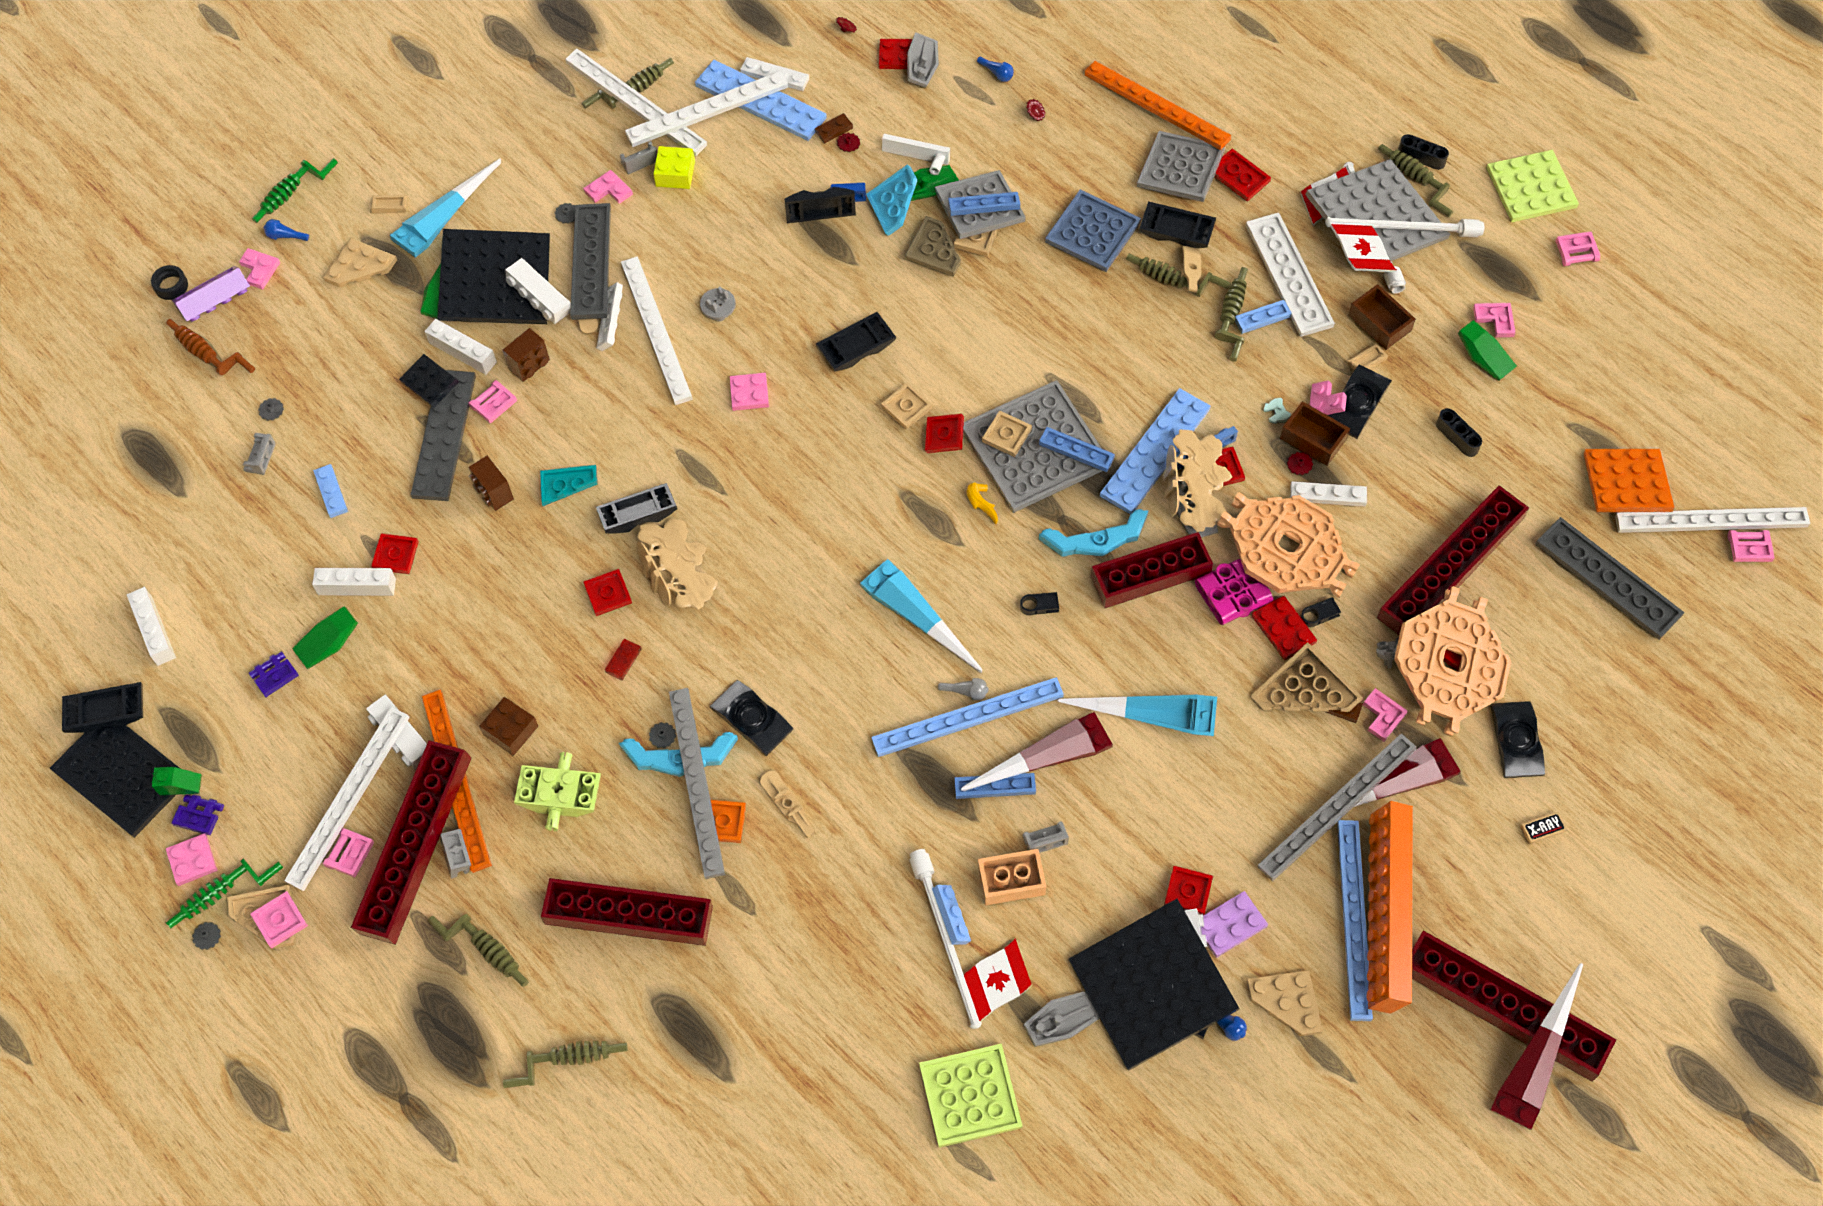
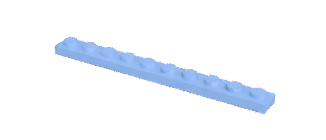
M1056 677L873 736L872 742L877 756L881 757L1062 698L1064 693Z
M1339 820L1337 822L1350 1021H1372V1010L1368 1009L1366 998L1368 992L1367 972L1369 970V961L1367 960L1368 944L1359 821Z

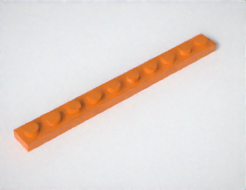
M1094 61L1085 70V76L1219 150L1231 140V135L1097 61Z
M437 690L422 696L434 742L458 748L443 692ZM465 774L453 803V809L471 862L470 870L474 873L488 868L492 864Z

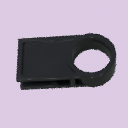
M1057 592L1025 595L1020 600V610L1023 614L1030 616L1058 613ZM1032 600L1037 606L1030 610L1024 608L1022 604L1025 601Z
M1332 597L1304 608L1301 618L1311 628L1339 617L1341 611ZM1307 612L1314 613L1317 616V620L1313 622L1308 621L1304 618V614Z

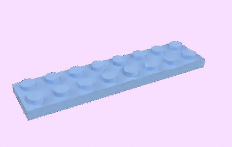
M713 60L695 81V85L716 96L753 82L755 79ZM780 91L739 106V108L807 141L814 135L815 128L822 125L827 118L826 113Z
M1179 388L1100 492V497L1131 515L1166 469V457L1169 446H1174L1176 452H1179V449L1173 443V438L1179 434L1180 429L1192 430L1194 432L1209 412L1211 406Z

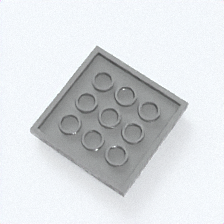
M1159 131L1137 181V187L1204 202L1225 151V146L1219 150L1203 140Z
M1000 170L935 187L936 195L960 239L1025 222L1026 217L1021 208L1018 210L950 215L948 198L1012 192Z

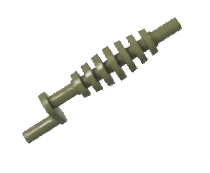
M669 58L660 65L655 63L652 67L649 66L641 70V73L637 72L626 84L640 93L643 91V88L646 90L649 88V85L651 86L654 81H657L663 75V70L674 64L672 58ZM600 89L597 93L583 101L582 106L586 109L602 98L614 109L616 107L615 103L618 100L610 97Z
M1381 144L1378 150L1387 155L1402 173L1404 172L1405 176L1408 177L1410 175L1411 179L1414 180L1416 178L1417 182H1422L1425 186L1430 184L1439 190L1431 199L1429 205L1451 217L1453 211L1439 202L1448 191L1450 184L1446 182L1443 185L1434 179V174L1431 171L1429 172V169L1424 167L1421 162L1419 163V160L1416 158L1413 159L1412 156H1407V154L1401 153L1399 150L1392 151Z
M1130 253L1127 255L1126 260L1139 265L1142 272L1146 269L1145 273L1147 275H1150L1152 272V278L1156 279L1158 276L1157 281L1162 282L1165 277L1164 284H1169L1172 280L1171 286L1175 287L1178 283V288H1188L1187 278L1184 277V274L1181 277V271L1179 270L1174 274L1175 268L1173 266L1169 269V264L1167 263L1162 267L1163 262L1158 261L1155 265V259H1151L1149 262L1148 257L1141 259ZM1208 272L1201 285L1197 284L1198 291L1196 296L1200 297L1209 281L1226 289H1229L1231 283Z
M1246 267L1241 268L1238 278L1233 280L1226 293L1220 318L1223 323L1221 329L1215 333L1216 339L1235 343L1230 356V360L1233 362L1237 361L1244 338L1227 331L1229 325L1235 322V316L1239 314L1244 303L1247 283L1244 280L1248 271Z
M468 914L460 917L449 930L434 916L427 920L445 941H449L464 928L472 936L471 942L473 945H476V949L480 951V954L488 963H491V966L497 968L506 977L512 976L522 987L529 983L518 971V963L514 962V958L505 949V946L499 943L498 940L493 939L483 929L478 931L470 923L471 917Z
M577 1041L576 1049L573 1043H569L567 1050L565 1045H561L559 1051L557 1047L551 1048L550 1053L534 1055L533 1051H527L528 1076L504 1079L503 1086L504 1088L535 1085V1063L551 1061L553 1065H558L560 1060L561 1065H567L568 1059L570 1065H575L577 1058L578 1065H583L584 1057L587 1063L592 1062V1056H594L595 1061L600 1060L601 1054L603 1059H606L610 1053L628 1051L627 1043L609 1045L607 1041H602L600 1046L598 1041H593V1047H591L590 1041H585L583 1048L582 1041Z

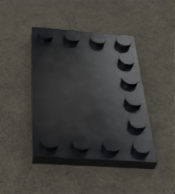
M125 725L105 726L92 732L84 733L50 769L135 838L176 796L159 795L152 787L154 768L179 767Z

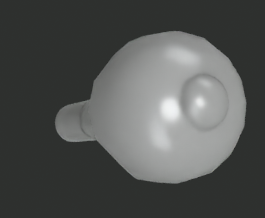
M973 678L971 681L954 684H938L939 691L956 692L971 697L972 700L984 699L989 691L986 682L980 678Z

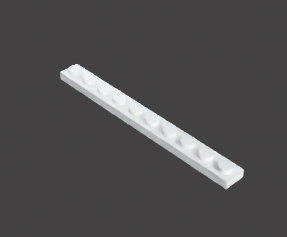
M576 49L566 58V63L647 122L668 114L580 50ZM687 127L666 134L683 148L693 149L694 156H697L707 146V141Z
M779 71L625 130V133L632 147L786 89L788 88V83L782 72Z
M638 256L621 261L622 268L675 405L693 400Z
M1806 507L1619 512L1615 515L1618 533L1803 528L1810 525Z
M390 707L284 880L285 882L302 891L305 890L410 718L407 714Z

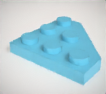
M908 164L866 194L885 234L888 236L903 226L917 183V178Z

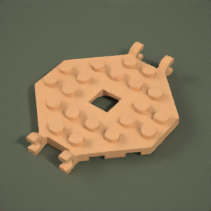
M1238 492L1231 506L1238 509L1243 508L1236 519L1224 511L1217 525L1222 528H1230L1245 573L1277 593L1330 588L1332 594L1339 598L1347 584L1336 580V576L1343 568L1345 573L1352 578L1360 564L1349 560L1346 552H1343L1342 541L1338 530H1335L1333 525L1334 519L1332 515L1300 495L1286 499L1274 497L1267 498L1264 501H1257V499L1249 500ZM1283 535L1300 544L1295 552H1288L1279 546L1278 542Z
M1454 586L1450 590L1447 589L1445 591L1444 597L1446 601L1402 623L1394 657L1399 670L1421 708L1416 723L1420 725H1425V722L1430 723L1431 713L1450 719L1444 731V734L1450 736L1453 733H1459L1460 720L1504 697L1511 665L1508 654L1505 655L1500 646L1502 643L1494 630H1491L1486 621L1488 618L1484 610L1488 599L1479 597L1478 601H1473L1472 608L1456 602L1460 589ZM1446 650L1462 655L1458 672L1444 666L1443 659Z

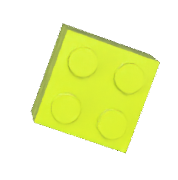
M659 146L654 168L656 187L690 189L695 165L693 149Z

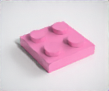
M766 373L730 376L733 411L769 407Z
M205 833L166 848L174 879L178 886L218 871L208 837Z
M287 891L250 913L271 949L308 926Z

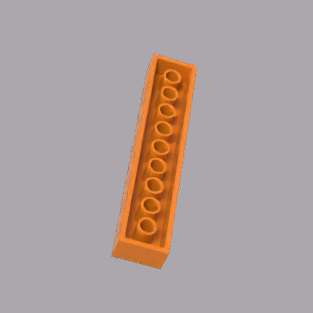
M1389 801L1370 815V854L1368 857L1370 863V873L1368 875V881L1370 882L1368 894L1369 931L1367 934L1369 941V951L1367 953L1369 970L1367 972L1368 992L1366 998L1368 1009L1389 1014L1412 1003L1413 806Z

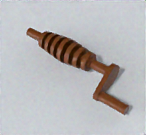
M172 319L166 321V324L175 331L174 336L186 350L205 363H212L217 367L216 372L219 375L226 374L237 362L248 372L253 373L255 371V367L244 359L239 352L234 353L221 362L216 358V352L203 337L184 325L179 326Z

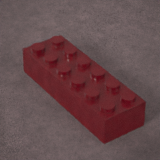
M1199 532L1094 565L1091 568L1090 577L1105 609L1197 579L1212 572L1213 562Z

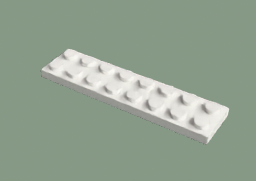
M1275 213L1247 221L1246 228L1281 299L1285 300L1292 313L1291 319L1300 337L1333 328L1335 323L1280 214Z

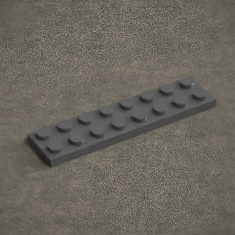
M610 203L575 205L571 320L607 318L611 225Z
M446 370L459 383L435 408L430 407L411 491L412 499L449 501L469 411L468 402L471 401L476 379L475 372Z
M1561 517L1535 543L1658 640L1685 613Z

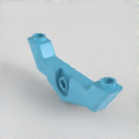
M1143 509L1135 510L1130 515L1127 524L1092 533H1082L1066 537L1058 530L1045 529L1039 534V540L1062 557L1073 554L1104 556L1125 543L1138 540L1147 519L1148 511H1143Z
M725 732L722 736H718L710 747H700L704 767L721 765L737 742L738 736L731 732ZM625 739L619 743L620 748L638 770H654L678 777L685 775L680 749L645 751L640 743L634 739Z

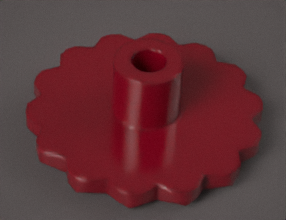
M836 18V23L841 27V31L855 32L857 30L854 23L847 18Z
M1030 99L1026 103L1027 113L1034 120L1042 121L1046 114L1045 108L1038 100Z
M854 133L842 134L837 139V146L844 152L855 151L860 146V139Z
M1303 452L1292 454L1287 461L1288 469L1296 475L1300 474L1303 476L1312 470V458H1309V455H1305Z

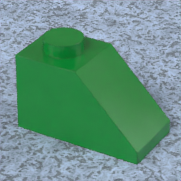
M176 767L154 768L152 787L159 795L200 794L202 775Z

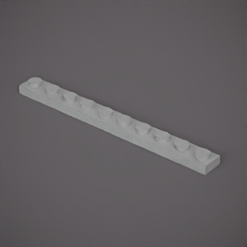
M684 688L670 691L669 696L705 879L723 876L725 871L689 689Z
M1400 734L1259 863L1258 868L1273 882L1416 750V746L1403 734Z

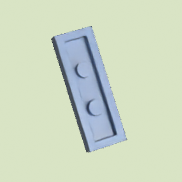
M1281 300L1235 316V322L1241 334L1291 318L1292 313L1285 300Z
M329 464L313 470L330 518L347 513L348 509L332 465Z
M936 885L932 890L952 945L969 943L971 939L952 886Z

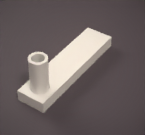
M888 134L883 135L882 151L931 161L930 173L933 175L940 173L943 164H949V147Z

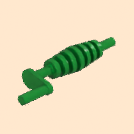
M333 158L321 171L317 170L306 160H302V167L295 174L290 173L287 175V178L282 179V182H278L277 186H273L272 191H269L268 196L261 202V209L252 217V220L258 223L266 213L272 214L274 212L273 209L277 210L279 206L284 204V201L287 202L297 189L296 186L300 185V178L307 171L320 180H324L325 176L338 164L337 160Z
M243 858L240 860L242 865L229 875L225 873L220 875L222 877L221 881L217 877L213 879L216 885L213 886L210 882L206 883L208 891L201 886L198 890L202 895L199 896L194 892L192 896L195 901L188 898L186 900L188 906L186 907L182 904L180 912L168 920L166 924L171 929L185 918L192 919V912H195L197 915L200 914L201 911L198 909L200 906L203 910L209 909L205 902L208 901L211 906L215 905L216 903L212 897L215 896L220 900L222 897L219 892L222 891L226 894L228 890L225 887L229 886L232 888L234 880L247 870L256 882L262 886L264 882L279 872L283 866L278 861L258 877Z

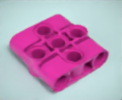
M1240 558L1229 564H1220L1216 570L1195 579V586L1220 625H1225L1239 617H1247L1251 611L1273 601L1269 588L1245 573ZM1213 597H1219L1221 600H1216ZM1240 604H1245L1248 607H1242Z

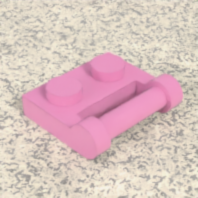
M1592 232L1558 236L1556 238L1563 266H1570L1572 263L1585 261H1600V253ZM1584 251H1590L1591 253L1571 257L1569 255L1571 253H1578Z
M497 380L491 383L492 386L475 400L472 399L468 402L471 409L480 414L489 423H492L517 402V398Z
M1761 530V532L1728 531V541H1730L1734 562H1772L1774 560L1769 530ZM1739 540H1761V541H1739Z
M342 828L338 841L329 857L325 858L323 865L355 878L374 841ZM347 839H351L339 862H335Z

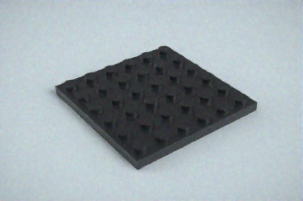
M443 229L438 320L547 325V319H545L542 312L533 308L529 300L523 298L517 289L511 287L506 282V269L522 258L549 282L550 233Z
M1178 898L1069 958L1128 1071L1240 1010Z

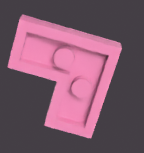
M609 170L584 188V192L595 203L607 194H610L619 204L633 195L632 190L612 170Z
M249 248L239 261L241 266L252 269L246 279L248 284L262 290L280 264L278 258Z
M1511 303L1474 304L1473 311L1476 323L1493 322L1496 337L1515 336Z
M1329 380L1314 383L1311 389L1310 406L1326 415L1344 412L1347 396L1344 392L1331 395L1332 384Z
M1376 688L1363 703V706L1378 716L1368 731L1383 742H1385L1408 712Z

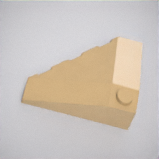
M1308 642L1251 695L1252 699L1264 711H1272V709L1300 711V709L1313 710V712H1329V710L1350 712L1364 699Z

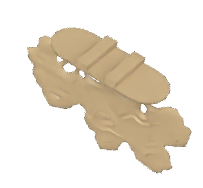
M1180 429L1179 434L1173 438V443L1180 450V455L1176 456L1175 447L1172 445L1169 446L1167 451L1166 471L1163 474V480L1167 481L1168 487L1164 491V495L1169 501L1171 516L1176 515L1180 501L1185 507V511L1181 513L1180 521L1184 525L1192 526L1196 532H1203L1206 527H1214L1218 520L1221 519L1220 517L1224 511L1227 512L1223 504L1218 499H1215L1211 493L1213 490H1220L1223 487V482L1229 481L1232 475L1226 467L1215 463L1218 457L1222 455V442L1210 434L1199 441L1192 430ZM1187 455L1188 459H1183V456ZM1177 462L1184 465L1181 476H1178ZM1178 481H1184L1188 485V491L1184 496L1179 495ZM1185 500H1191L1195 504V508L1187 505L1188 501Z
M670 518L664 524V528L652 522L640 525L639 528L641 530L638 532L637 538L647 543L650 548L648 551L642 542H637V552L643 565V574L645 578H650L653 593L658 592L663 603L669 606L671 603L669 589L677 593L675 598L677 606L682 608L691 606L699 610L704 606L705 601L711 599L713 590L717 585V580L710 575L697 572L694 569L695 566L701 564L702 555L705 554L708 547L697 541L690 543L685 541L688 530L685 522L682 520ZM654 546H659V548L656 549V550H654L653 547H654ZM651 555L659 556L660 567L656 566ZM668 570L671 573L672 580L670 583L665 582L660 571ZM675 584L684 585V586H685V590L677 589L678 587H677V586L674 587V585H675Z

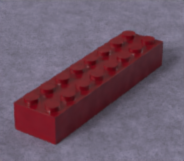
M549 878L541 919L545 925L706 946L713 905L711 899Z

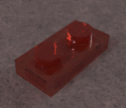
M624 639L605 668V672L623 681L641 652V646Z

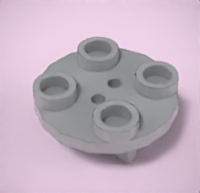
M720 286L707 291L700 300L702 313L716 321H723L732 314L736 307L733 294Z
M1396 638L1395 641L1377 643L1376 654L1381 659H1384V665L1388 669L1392 668V660L1395 657L1399 638Z

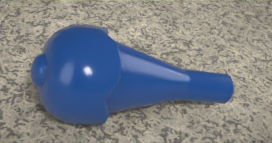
M981 56L977 58V63L987 67L997 77V80L1008 82L1013 77L1014 69L1009 63L993 62Z
M268 220L263 227L265 235L270 239L296 238L305 241L309 240L308 234L297 232L281 224L279 220Z
M1229 1015L1217 1022L1225 1032V1036L1232 1041L1240 1040L1246 1035L1247 1025L1239 1016Z

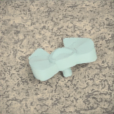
M1282 398L1273 399L1269 404H1265L1264 412L1274 410L1275 414L1269 418V422L1277 424V422L1284 423L1291 417V414L1283 406Z

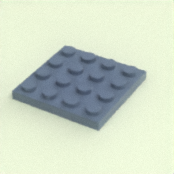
M1080 189L1046 236L1045 242L1107 272L1141 223V218Z

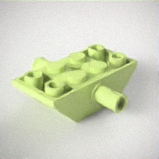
M564 752L560 753L558 768L556 769L521 766L514 803L536 813L548 814L545 829L552 831V828L553 831H558L560 815L579 817L594 812L601 773L569 770L573 755L566 752V756H564Z

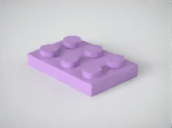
M1244 891L1203 916L1204 927H1201L1202 935H1206L1207 946L1217 958L1267 928L1268 923Z

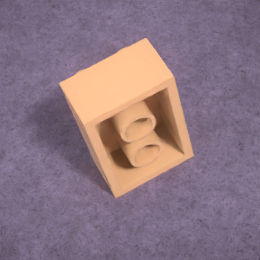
M1038 849L978 859V872L985 906L1046 895V882Z

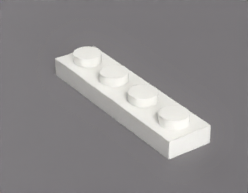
M746 57L740 69L741 73L758 79L781 71L788 83V87L804 91L809 80V74Z
M618 282L608 288L607 318H601L596 347L601 351L611 347L615 342L614 335L617 328V317L620 312L619 305L623 287Z
M1291 482L1290 498L1300 495L1311 503L1365 507L1367 504V487L1306 482Z

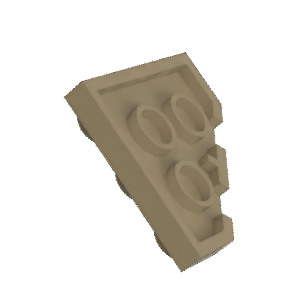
M926 216L905 255V260L954 277L961 264V259L956 253L949 235H947L943 222Z

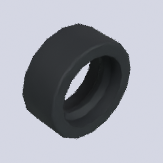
M166 265L153 273L151 285L160 298L173 300L186 292L188 280L179 267ZM166 278H179L175 286L167 289L160 288V284Z

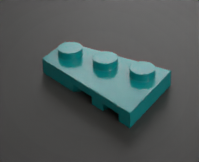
M596 465L540 471L542 506L598 485Z

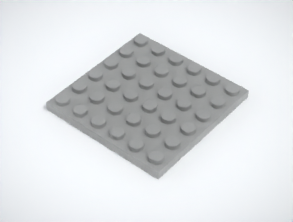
M1391 159L1309 189L1306 192V196L1325 221L1327 217L1339 219L1441 223ZM1374 228L1382 240L1390 261L1444 241L1450 236L1448 231Z
M1057 380L964 422V435L1013 513L1102 472V470L1039 445V440L1046 427H1049L1101 448ZM999 410L1032 425L1031 432L1015 457L982 442V437Z

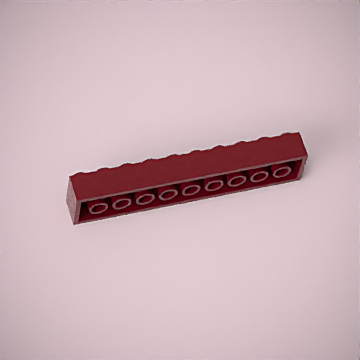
M1498 485L1380 608L1377 619L1397 635H1400L1402 623L1446 601L1444 597L1445 591L1447 589L1450 590L1452 586L1459 588L1523 521L1529 507Z
M428 740L350 927L359 935L396 945L472 759L464 749Z
M1424 930L1412 948L1413 980L1527 1045L1554 1005ZM1569 1013L1555 1061L1593 1082L1600 1075L1617 1039Z

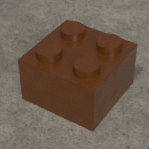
M528 328L502 350L509 370L522 382L531 378L536 371L550 361L545 341L531 328Z
M488 455L468 467L473 487L478 494L481 493L483 495V500L488 507L492 506L497 511L514 500L508 481Z
M503 697L479 725L483 736L513 756L539 727L533 715L506 697Z

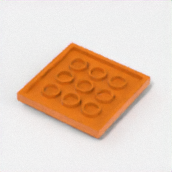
M1585 449L1584 459L1596 512H1673L1675 507L1660 449Z

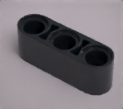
M1405 134L1401 137L1398 147L1401 153H1405L1407 156L1410 155L1413 159L1419 160V163L1421 162L1423 165L1437 170L1445 167L1449 155L1447 148L1410 134Z
M1449 408L1441 410L1436 422L1438 430L1464 455L1468 457L1476 456L1483 442L1481 436L1454 410Z

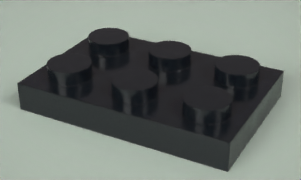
M425 354L399 379L402 384L433 408L459 383L454 376Z

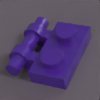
M282 651L277 655H271L269 660L261 665H256L255 669L249 672L252 679L260 675L254 682L265 697H268L299 676L288 659L280 663L281 660L286 658ZM275 665L274 668L265 673L266 670Z
M186 794L183 801L188 803L187 807L179 805L171 824L179 828L211 836L219 818L212 813L215 810L223 811L224 804L218 803L214 799H202L199 795L194 794L191 796ZM201 806L205 807V809L200 811L196 810V807Z

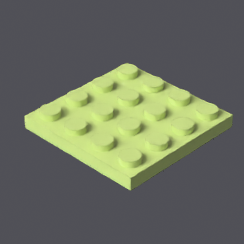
M1553 150L1487 164L1486 169L1511 223L1575 209L1579 205Z
M1002 1044L919 1063L939 1148L1023 1127Z

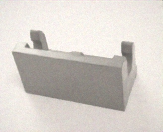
M650 141L648 142V148L628 157L620 154L621 164L629 175L656 163L657 149L655 146H652Z
M255 433L253 436L255 443L249 459L243 463L244 471L264 475L276 443L271 434Z
M1061 821L1057 825L1038 831L1024 832L1023 839L1027 850L1038 849L1039 853L1068 845L1069 836Z
M461 829L442 833L441 846L451 879L457 877V873L460 871H464L467 874L471 862Z

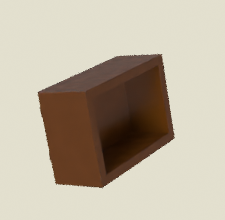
M1378 284L1352 302L1348 314L1352 320L1385 350L1410 333L1416 320Z
M1302 401L1283 426L1280 439L1328 466L1346 442L1350 428Z

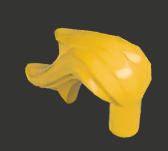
M976 482L969 484L966 494L974 510L977 507L980 508L997 524L998 516L993 508L995 505L984 500L979 491L987 492V484H977Z

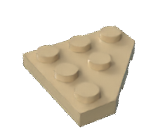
M351 238L323 278L325 282L337 287L347 286L346 283L352 281L360 282L370 279L371 276L379 273L381 275L389 273L397 258L395 255Z
M285 885L228 897L229 917L266 942L250 913L286 891L292 898L291 887ZM295 934L273 948L278 949L296 945Z
M1309 971L1247 979L1252 1003L1262 1007L1269 1012V1015L1282 1024L1285 1023L1300 1036L1322 1034V1024Z

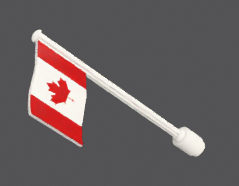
M1352 162L1345 163L1343 168L1335 174L1317 181L1301 191V197L1313 226L1324 218L1306 196L1307 190L1355 173ZM1395 267L1397 269L1396 272L1383 273L1388 289L1394 294L1402 292L1406 284L1399 267Z
M1327 217L1325 221L1326 226L1331 227L1337 236L1347 261L1355 271H1397L1391 263L1382 240L1374 228L1455 231L1460 237H1478L1484 233V223L1476 219H1461L1457 224L1339 219Z
M919 849L910 854L909 861L915 878L923 881L971 1023L970 1028L977 1029L981 1026V1021L995 1009L1022 995L1029 989L1032 983L1016 938L1004 949L981 960L963 975L954 945L950 941L932 890L934 886L931 878L935 872L925 849Z

